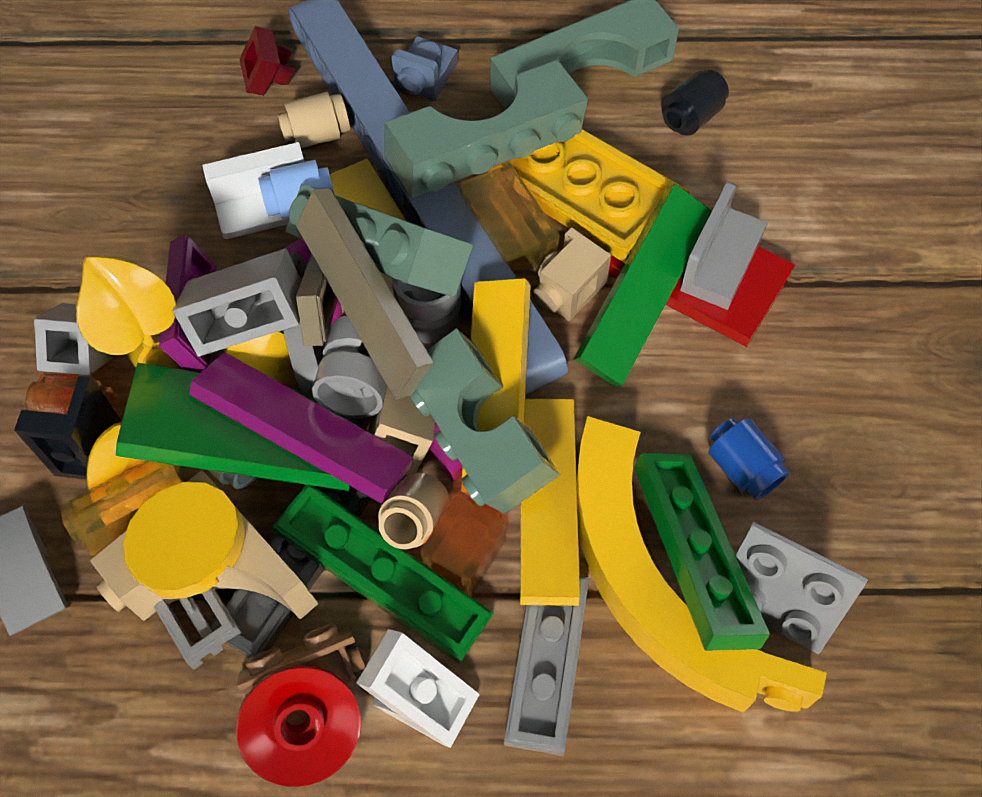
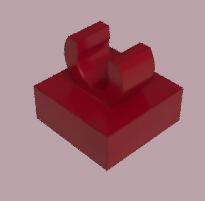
M255 26L239 58L247 93L264 96L271 81L279 85H288L295 73L293 67L285 66L291 55L290 50L276 46L273 30Z

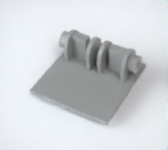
M755 522L751 525L738 552L735 553L767 628L817 654H820L868 581L867 578Z

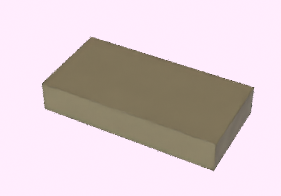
M311 254L296 295L303 345L323 346L328 336L338 299Z

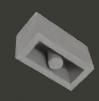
M285 248L189 280L172 311L199 357L299 325L300 319L296 295L302 280Z

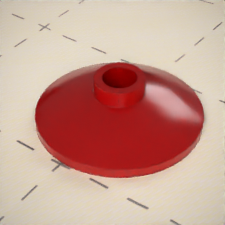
M304 665L277 670L260 680L246 695L239 709L236 722L238 748L249 768L264 780L287 787L312 785L336 773L351 757L358 743L361 730V716L357 700L347 684L332 672L319 667ZM296 710H304L309 714L308 719L300 725L288 723L286 720L287 716Z

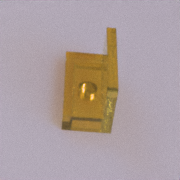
M512 164L461 182V195L504 261L509 262L526 256L537 273L546 257L554 251L557 252L560 235Z
M144 461L61 504L62 522L74 542L80 539L93 558L127 531L129 521L145 501L160 490L182 483L183 480L172 464Z

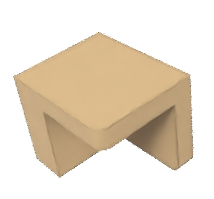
M387 387L383 407L377 414L371 416L368 432L412 456L413 460L406 474L411 475L417 472L433 442L435 420L432 415L424 416L413 403L410 396L395 400Z

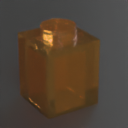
M456 494L421 549L422 563L466 594L473 596L506 541V521L501 519L502 515L498 510L485 504L480 507L474 500L470 502Z

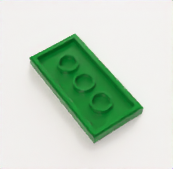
M137 362L116 443L115 456L349 491L350 486L189 395L191 380L199 374L198 372ZM290 388L293 391L301 394L302 396L318 404V402L314 399L312 393L302 392L299 389ZM342 417L355 425V418Z

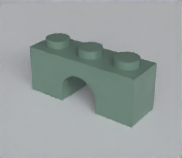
M456 328L426 350L433 361V365L410 398L424 416L432 415L440 430L434 433L437 443L452 461L458 458L467 473L461 479L471 498L480 507L487 504L506 514L560 476L533 432L514 416L493 430L479 431L477 417L480 407L486 399L503 388V386L473 342Z

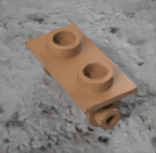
M329 624L309 632L302 637L303 645L285 653H281L280 648L275 647L249 658L245 662L247 669L239 672L237 686L239 691L251 686L254 687L264 677L277 670L300 665L325 669L338 676L345 683L357 680L356 673L363 671L365 665L358 647L348 651L345 649V646L355 642L350 626L348 625L338 630L336 624Z

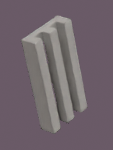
M213 587L202 594L222 625L214 632L210 629L209 623L192 596L185 599L179 598L202 640L194 645L169 604L161 600L154 606L186 663L193 670L203 664L202 658L209 653L215 656L224 650L222 645L238 634L244 636L234 618L226 609V605L218 592Z

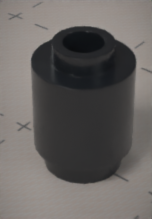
M714 70L697 71L690 75L662 100L661 111L666 125L681 135L689 136L696 133L724 108L726 99L729 96V88L725 79Z

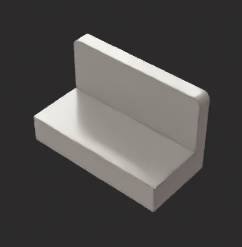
M726 182L689 256L680 289L684 293L726 310L730 307L768 223L730 208L737 186L730 182Z

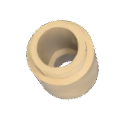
M328 92L284 102L285 112L277 114L284 141L294 140V143L299 142L300 148L340 139V133L350 131L349 119L341 94L329 96Z
M414 473L405 477L379 510V531L383 539L398 549H411L426 543L448 512L450 498L445 486L437 478L425 473Z

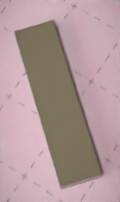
M313 189L296 227L394 399L397 400L411 396L433 365V361L331 189Z

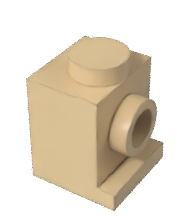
M571 227L565 233L564 248L559 253L556 251L550 253L539 268L538 276L540 277V282L533 290L536 302L546 311L551 313L557 312L570 322L607 283L611 254Z

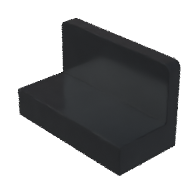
M80 375L67 414L21 409L14 431L54 476L87 480L88 458L95 441L106 429L115 423L122 422V420L93 377Z

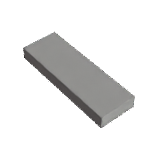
M579 576V606H526L504 746L564 756L589 584L588 577Z

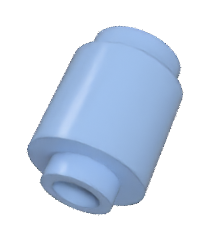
M315 159L269 170L270 175L258 178L268 217L281 214L282 219L289 217L290 206L297 197L301 183L316 189L330 188L334 194L328 167L318 169Z

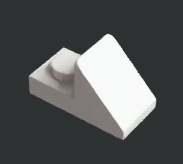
M390 629L387 630L356 684L374 696L372 703L378 709L451 748L480 695L405 634Z

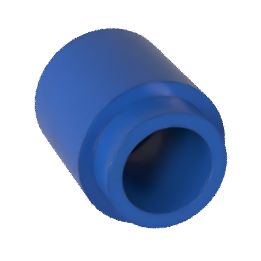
M735 417L730 418L721 424L710 436L713 445L710 447L708 454L742 494L748 492L755 501L772 492L790 474L789 470L783 465L785 457L751 418L740 422Z

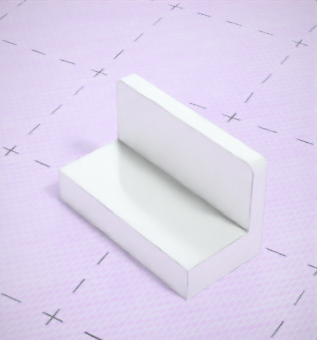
M299 142L202 165L205 179L215 204L220 229L225 239L288 224L289 217L282 219L281 214L268 217L258 178L270 175L269 170L304 162Z

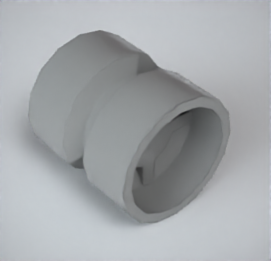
M392 277L394 297L422 343H437L453 330L459 328L462 320L461 285H459L456 296L452 297L414 286Z
M342 316L333 321L329 329L323 349V358L318 366L312 387L313 397L320 406L342 417L355 419L371 417L377 414L383 407L388 386L348 316Z

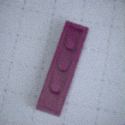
M225 352L191 380L189 395L381 504H383L410 469L413 460L412 456Z

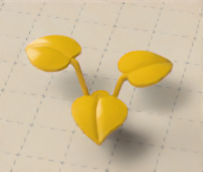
M86 256L83 261L82 282L76 304V320L78 328L87 343L97 351L110 355L127 354L135 367L137 362L179 369L180 365L158 346L160 333L167 330L173 324L176 317L172 311L176 303L169 287L154 273L135 263L113 257ZM280 331L225 348L223 353L231 355L288 388L298 389L299 387L293 372L284 333ZM122 422L113 424L97 438L87 463L89 494L96 507L100 511L107 513L141 506L160 490L172 486L177 479L180 469L179 465L115 456L116 443Z

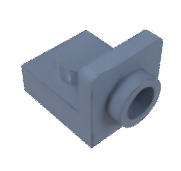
M416 36L407 52L396 49L391 57L395 87L403 89L410 94H418L436 100L458 63V49Z

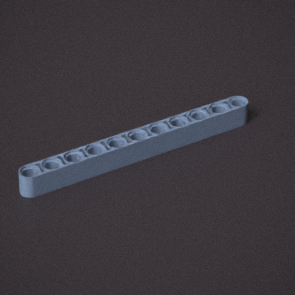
M304 0L289 6L288 14L296 36L331 94H341L350 125L410 223L473 245L460 282L461 306L472 323L474 282L517 278L455 182L448 184L439 191H430L411 198L384 157V122L410 112L339 1ZM531 300L525 395L568 374V365L564 353Z

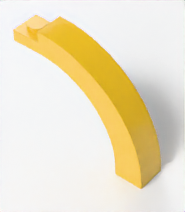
M587 416L576 471L578 533L589 572L601 597L617 622L637 646L661 668L686 686L713 701L744 713L756 700L757 693L765 695L764 701L767 704L781 710L798 712L801 710V707L808 709L823 695L826 672L767 654L757 649L704 650L688 606L667 584L655 566L637 524L633 504L632 473L633 461L641 432Z

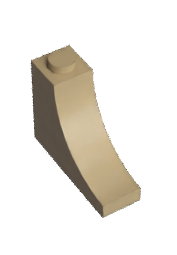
M203 470L187 481L206 482L218 488ZM242 515L245 539L241 555L232 569L227 566L225 571L217 577L220 582L214 585L213 588L243 589L269 596L290 609L299 619H302L318 605V602L298 576ZM125 531L89 561L103 578L96 585V588L105 600L117 612H120L127 606L145 621L157 612L154 608L157 602L164 600L167 604L179 600V598H162L135 580L124 560L123 540L126 534Z

